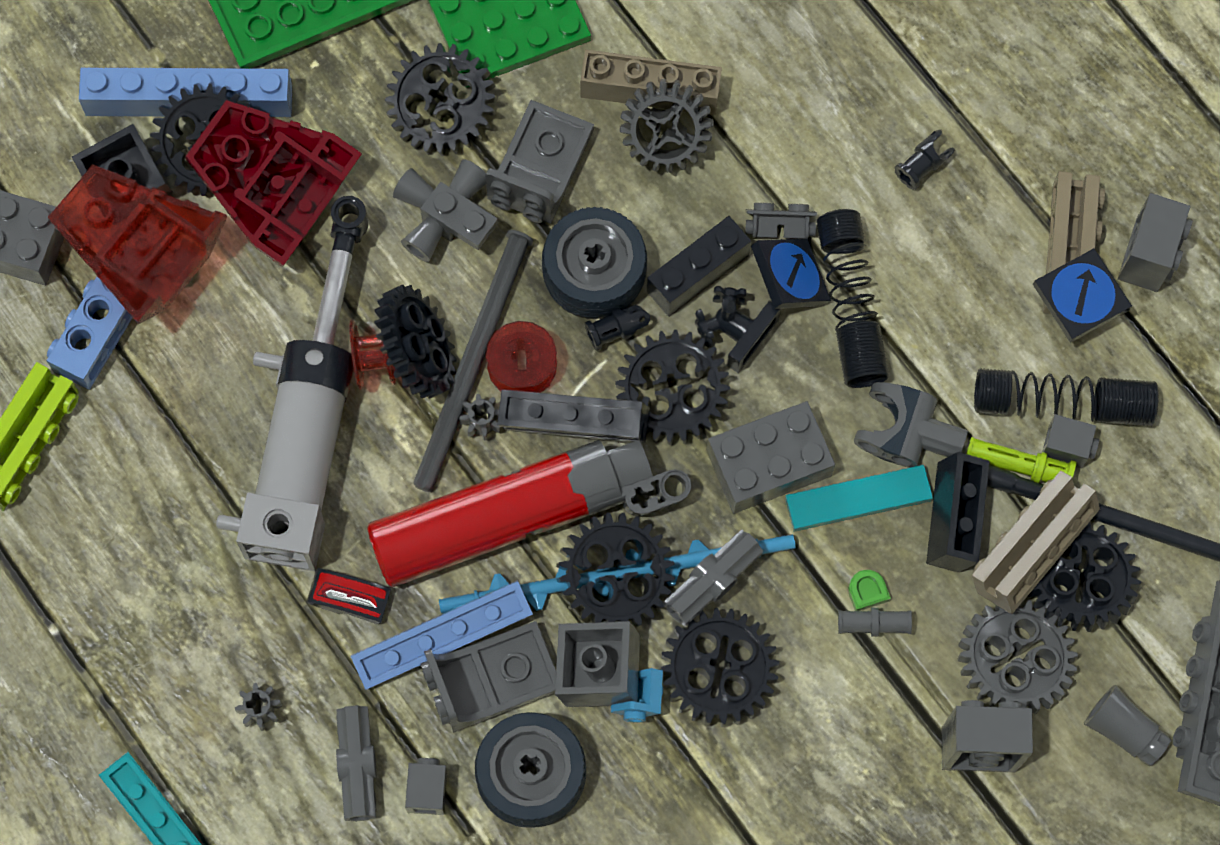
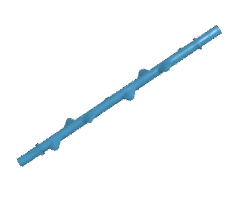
M793 534L759 541L756 539L763 550V554L796 548ZM693 540L688 554L664 558V560L674 561L675 565L665 569V573L675 577V580L666 582L668 586L676 584L681 569L696 567L705 557L711 553L715 555L721 548L709 550L699 540ZM634 549L627 550L625 557L630 561H636L638 554ZM651 560L641 563L636 561V565L621 569L612 567L606 571L580 573L581 579L576 589L589 581L595 583V579L602 576L615 575L617 581L619 576L629 572H638V575L633 578L641 577L646 573L654 575L650 569L652 562ZM559 568L555 578L520 584L526 600L536 611L543 609L548 594L562 592L568 588L567 583H559L556 580L566 575V570ZM495 574L487 591L477 592V590H474V593L438 599L441 614L509 583L501 574ZM594 584L593 588L601 596L608 595V588L604 584Z

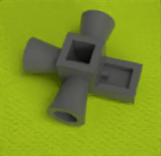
M463 159L450 186L448 187L440 182L434 190L413 168L407 170L398 181L393 192V198L419 207L422 223L401 240L402 245L412 255L424 262L430 261L441 236L450 242L456 236L476 250H479L498 225V218L469 200L486 185V173L473 162Z

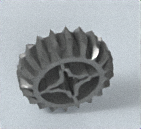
M661 79L660 89H656L653 82H648L646 85L648 94L640 88L636 89L634 95L637 100L628 98L625 105L629 110L622 111L620 118L628 123L620 125V132L630 134L623 139V145H635L630 151V156L633 158L641 153L643 156L640 165L645 166L651 160L654 162L653 171L655 172L659 170L660 164H666V171L668 173L673 171L674 163H677L681 170L686 169L685 158L692 163H696L698 155L695 151L705 153L707 146L703 141L707 142L712 139L713 134L705 129L713 127V119L703 118L710 113V106L698 107L703 102L704 96L699 94L692 99L690 96L693 92V87L688 85L685 91L682 92L679 90L681 85L679 80H675L673 88H667V80ZM656 102H674L667 110H658L654 107L652 109L648 108V106ZM684 108L689 112L694 121V135L688 133L687 127L679 120ZM674 115L672 128L663 131L659 137L661 124H665L667 120L670 121ZM639 116L646 120V124L654 132L650 143L644 139L640 132ZM666 142H675L679 145L681 143L685 144L675 150L660 149Z

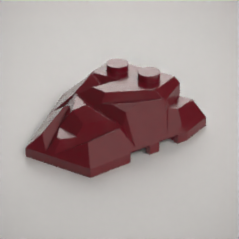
M226 100L185 158L238 225L252 246L283 267L333 198L362 153L333 133L324 130L322 132L302 127L301 123L292 120L290 122L270 117L269 113Z

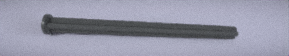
M507 231L508 242L455 374V382L450 387L414 479V485L419 490L431 492L434 488L459 424V417L462 416L464 411L463 402L468 401L526 249L533 244L534 240L520 231Z

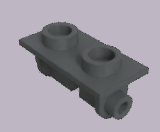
M754 203V209H746L747 214H753V220H746L745 233L752 234L753 238H777V225H784L783 238L808 239V236H815L816 222H809V217L817 216V212L809 211V204H788V210H774L775 203Z

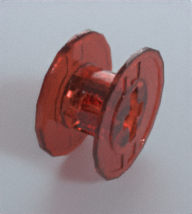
M351 319L349 324L350 346L359 389L362 390L364 388V371L387 368L391 384L395 385V368L393 365L387 366L386 363L389 357L387 353L380 351L384 346L383 341L376 338L377 334L359 336L357 325L354 319Z
M516 321L505 324L493 334L487 345V370L491 382L500 392L501 390L542 393L550 386L556 376L557 350L554 340L543 327L533 322ZM518 350H525V370H518Z

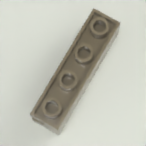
M585 49L580 81V98L626 103L628 98L637 100L634 93L638 88L648 94L646 85L650 81L654 83L656 89H660L661 79L667 80V88H673L675 80H679L681 84L680 91L684 92L686 87L691 85L693 87V92L690 96L692 99L699 94L704 96L703 102L698 107L710 106L711 111L709 114L716 115L722 67ZM661 101L653 103L649 107L669 109L674 102Z
M1058 171L1052 189L1046 274L1095 248V241L1100 242L1102 221H1097L1098 209L1102 210L1105 198V189L1099 188L1100 176L1086 174L1083 181L1072 180L1071 172ZM1043 302V313L1051 314Z
M1061 470L1053 480H1048L1043 485L1040 495L1032 505L1026 506L1021 511L1018 521L1010 531L1004 532L999 537L994 550L987 558L981 559L975 566L972 578L977 593L1010 614H1013L1100 510L1096 490L1085 484L1080 489L1076 488L1073 478Z

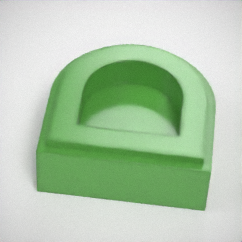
M862 570L852 577L848 592L855 611H861L890 601L891 598L884 579L877 572Z

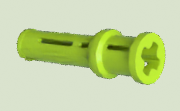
M971 437L966 453L989 460V465L1031 476L1030 480L1037 483L1053 480L1060 470L1073 478L1077 463L1074 460L1068 463L1050 458L1045 452L1037 453L1036 456L978 440L974 437Z

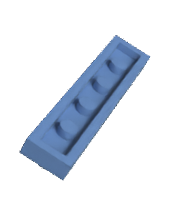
M518 580L354 653L351 655V659L366 690L420 666V663L426 661L424 651L431 649L433 654L451 652L533 615Z

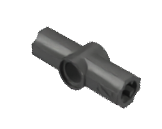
M741 529L715 555L711 553L705 557L690 573V578L664 601L663 605L669 614L685 627L712 601L717 602L735 585L738 580L737 577L763 554V550L756 539Z
M358 705L345 706L344 708L336 709L339 749H336L338 779L339 782H342L344 820L355 822L367 821L377 818L376 793L374 789V778L377 777L374 745L371 746L368 706Z

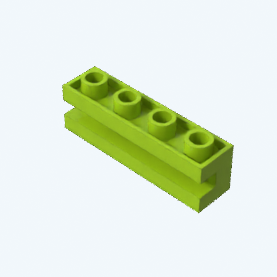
M38 362L35 363L0 418L1 511H4L8 504L11 505L16 501L21 492L20 484L27 473L32 474L36 470L43 448L46 444H51L55 440L60 429L59 423L65 414H70L74 410L79 399V391L73 381L62 375L60 377L53 375L49 368Z

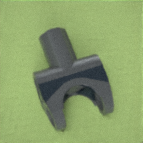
M877 382L872 384L869 395L883 403L882 405L892 412L895 425L883 431L858 430L855 434L854 443L859 448L882 460L910 468L917 466L922 449L945 457L962 451L968 430L932 419L938 402L934 396L908 386Z

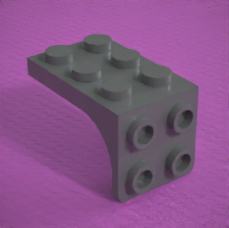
M530 100L498 170L489 168L485 175L487 199L491 200L494 206L502 210H510L511 208L523 213V216L532 222L541 223L544 221L552 224L594 131V124Z
M536 621L454 652L433 654L432 650L429 649L424 651L426 661L420 663L429 691L437 689L439 694L433 698L442 725L450 723L453 733L555 693L556 670Z

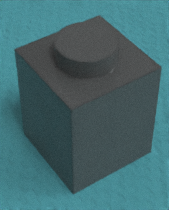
M1055 414L1049 424L1042 452L1047 453L1048 457L1068 463L1071 460L1077 461L1076 467L1083 468L1088 458H1095L1098 449L1099 439L1094 438L1096 425Z
M418 758L417 763L408 764L405 801L407 813L444 815L447 768L446 765H439L440 760Z

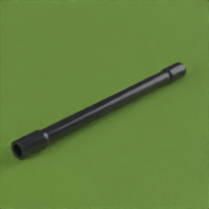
M989 465L988 487L1006 493H1014L1032 500H1036L1040 495L1044 484ZM1099 503L1100 510L1092 518V520L1220 562V543L1101 503Z

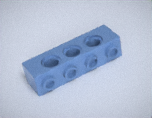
M117 242L112 251L109 250L104 255L100 264L101 270L95 280L92 279L87 283L82 296L84 299L77 310L73 309L69 313L65 321L66 329L60 339H55L51 343L47 351L48 359L46 361L54 373L62 375L88 390L91 389L160 272L154 259ZM117 280L126 281L123 288L119 290L110 289L113 282ZM100 309L109 310L107 316L103 319H93L96 311ZM85 338L91 340L89 346L85 349H75V345L79 340Z

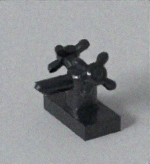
M716 286L714 288L716 295L713 297V302H722V307L713 318L705 320L702 309L697 310L695 313L697 318L695 325L701 338H705V346L708 348L714 346L712 342L714 338L713 332L718 330L737 342L728 354L727 366L739 373L779 321L781 309H774L772 302L768 301L755 319H751L736 309V304L745 305L746 289L740 288L737 290L731 287L722 288L721 286Z

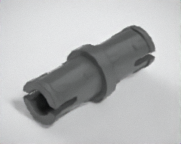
M871 608V611L838 610V634L871 633V637H878L879 633L911 634L912 632L911 610L879 611V608Z

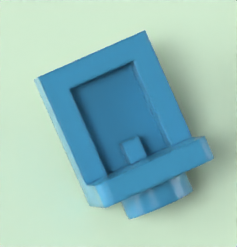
M653 668L640 670L638 702L629 701L611 705V713L624 715V721L633 723L645 722L646 717L661 714L663 670Z

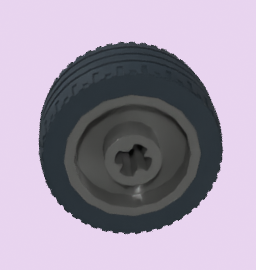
M603 207L581 208L562 217L550 230L542 251L543 279L554 301L567 312L581 318L602 319L611 315V312L615 309H626L638 297L645 282L647 251L644 240L632 221L628 220L621 213L608 208L604 209Z
M526 712L507 717L486 734L478 748L475 759V779L479 794L492 813L503 821L515 826L535 828L560 820L576 805L585 786L586 759L578 738L564 723L549 715ZM528 766H534L538 773L536 775H533L531 772L524 774V770Z

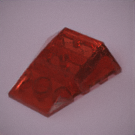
M92 165L52 211L48 219L134 320L141 324L166 311L209 259L226 222L227 215L216 210L211 212L201 208L199 204L186 199L184 201L166 195L165 191L154 187L152 189L137 184L133 179Z

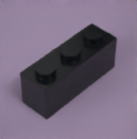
M727 216L648 276L647 293L668 317L747 258L750 253L751 240L730 216Z
M957 452L937 463L926 564L960 572L979 562L989 460Z

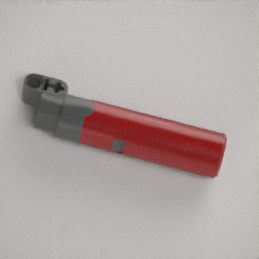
M596 440L519 468V470L511 472L506 477L500 475L368 523L367 531L386 584L393 588L526 539L528 534L535 535L620 504H623L626 512L633 516H645L684 500L690 493L691 480L686 473L677 469L653 476L640 440L609 451L605 450L600 440ZM676 478L681 482L683 489L679 496H670L665 491L664 484L666 479ZM651 484H656L657 496L648 499L644 503L645 508H641L640 504H633L631 502V499L636 495L635 490H638L640 495H645L654 490Z

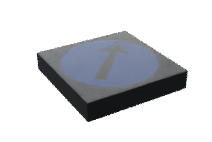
M808 239L758 240L751 245L774 309L825 306L831 301Z
M1095 248L1036 279L1033 283L1034 288L1070 343L1128 312L1132 308L1131 303Z

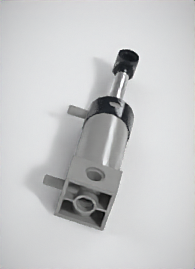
M354 196L338 198L331 208L333 224L330 235L334 238V244L313 340H293L287 342L283 356L256 352L253 357L254 366L279 370L276 381L278 392L255 494L247 493L242 518L219 515L216 522L218 529L238 532L236 542L246 560L316 571L325 528V521L321 510L342 411L347 400L356 359L350 352L333 345L354 246L356 243L361 242L362 236L366 234L368 229L365 205L359 198ZM347 214H355L358 216V218L351 223H346L342 221V218ZM287 530L283 534L276 535L280 531Z

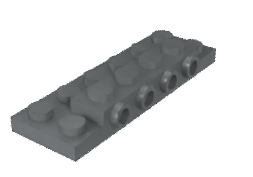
M1219 580L1216 581L1210 616L1202 617L1201 621L1193 629L1192 638L1197 642L1195 655L1188 660L1186 665V674L1191 677L1189 689L1182 694L1179 702V708L1184 712L1182 726H1179L1173 735V745L1177 747L1176 757L1183 759L1177 792L1220 806Z

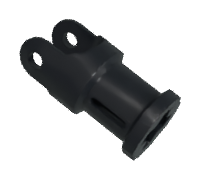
M936 130L915 147V153L903 164L898 163L894 167L895 174L908 188L916 190L920 186L922 178L931 170L936 171L954 153L955 149L953 147L945 150L939 156L936 153L934 141L940 137L942 130Z
M633 305L626 309H615L611 312V315L593 323L590 320L586 321L584 325L594 349L599 351L602 349V345L620 337L627 339L635 334L638 329L647 326L650 322V315L642 307Z

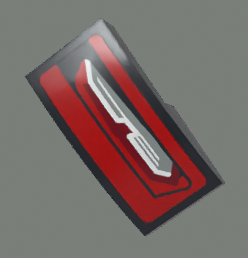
M317 568L306 603L336 614L345 613L374 624H379L382 621L391 588L346 574Z

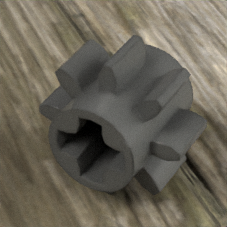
M476 394V400L471 404L463 402V409L468 415H462L459 419L461 425L469 424L468 437H472L476 433L482 435L485 441L487 440V434L492 430L498 433L501 431L500 426L497 425L498 422L495 421L498 420L499 409L494 410L496 404L495 397L487 401L481 399L480 394ZM485 413L488 414V420L481 418L479 421H476L475 419L476 414L478 416H483Z
M253 683L252 691L248 693L239 692L243 699V705L236 706L235 711L238 714H247L243 719L245 727L250 726L254 722L257 723L261 731H264V723L269 720L278 722L274 709L282 707V703L280 700L270 699L275 692L273 687L270 686L264 692L259 689L257 683ZM257 700H262L264 705H266L261 708L262 713L256 714L253 710L256 707Z

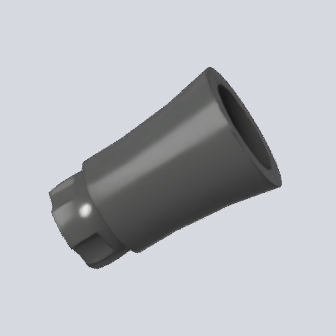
M1117 685L1112 686L1104 694L1084 722L1085 726L1102 734L1134 758L1137 756L1148 766H1152L1162 756L1171 742V738L1159 729V725L1137 708Z

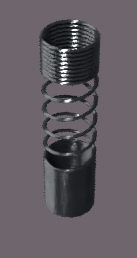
M838 209L822 214L816 223L821 250L828 253L824 257L823 263L831 268V271L826 275V280L834 285V288L829 292V297L833 301L838 302L832 309V314L841 320L836 325L835 331L840 351L842 374H844V384L848 387H870L874 383L884 382L889 378L887 358L885 357L880 324L869 320L878 315L876 311L860 312L848 317H841L835 313L836 309L842 304H860L875 298L873 294H860L844 300H838L832 296L834 290L839 287H858L872 281L870 277L865 276L848 279L841 283H834L829 279L830 274L836 270H856L867 266L869 263L867 260L859 259L845 262L838 266H831L826 262L827 257L832 253H854L866 247L860 213L853 209ZM854 263H864L858 266L844 267ZM858 280H867L861 283L847 284ZM870 297L864 300L851 301L858 298ZM873 314L867 317L854 318L862 315ZM845 321H856L843 325L839 328V326Z
M980 368L977 372L974 392V408L976 413H994L995 415H1007L1009 413L1013 374L1017 389L1018 417L1021 414L1025 387L1030 375H1032L1036 397L1035 416L1037 418L1039 417L1045 383L1048 377H1051L1054 391V415H1058L1061 392L1066 379L1069 378L1072 387V419L1074 420L1076 419L1077 404L1082 385L1085 380H1088L1091 392L1092 422L1095 419L1096 422L1100 421L1101 423H1125L1126 425H1146L1152 427L1156 421L1159 390L1155 381L1145 382L1144 380H1120L1119 378L1106 379L1105 377H1100L1097 381L1094 395L1093 384L1088 376L1081 380L1076 392L1074 381L1067 374L1063 378L1057 394L1055 378L1051 373L1044 377L1039 391L1037 378L1033 372H1030L1025 377L1020 393L1019 379L1013 370L1003 371Z

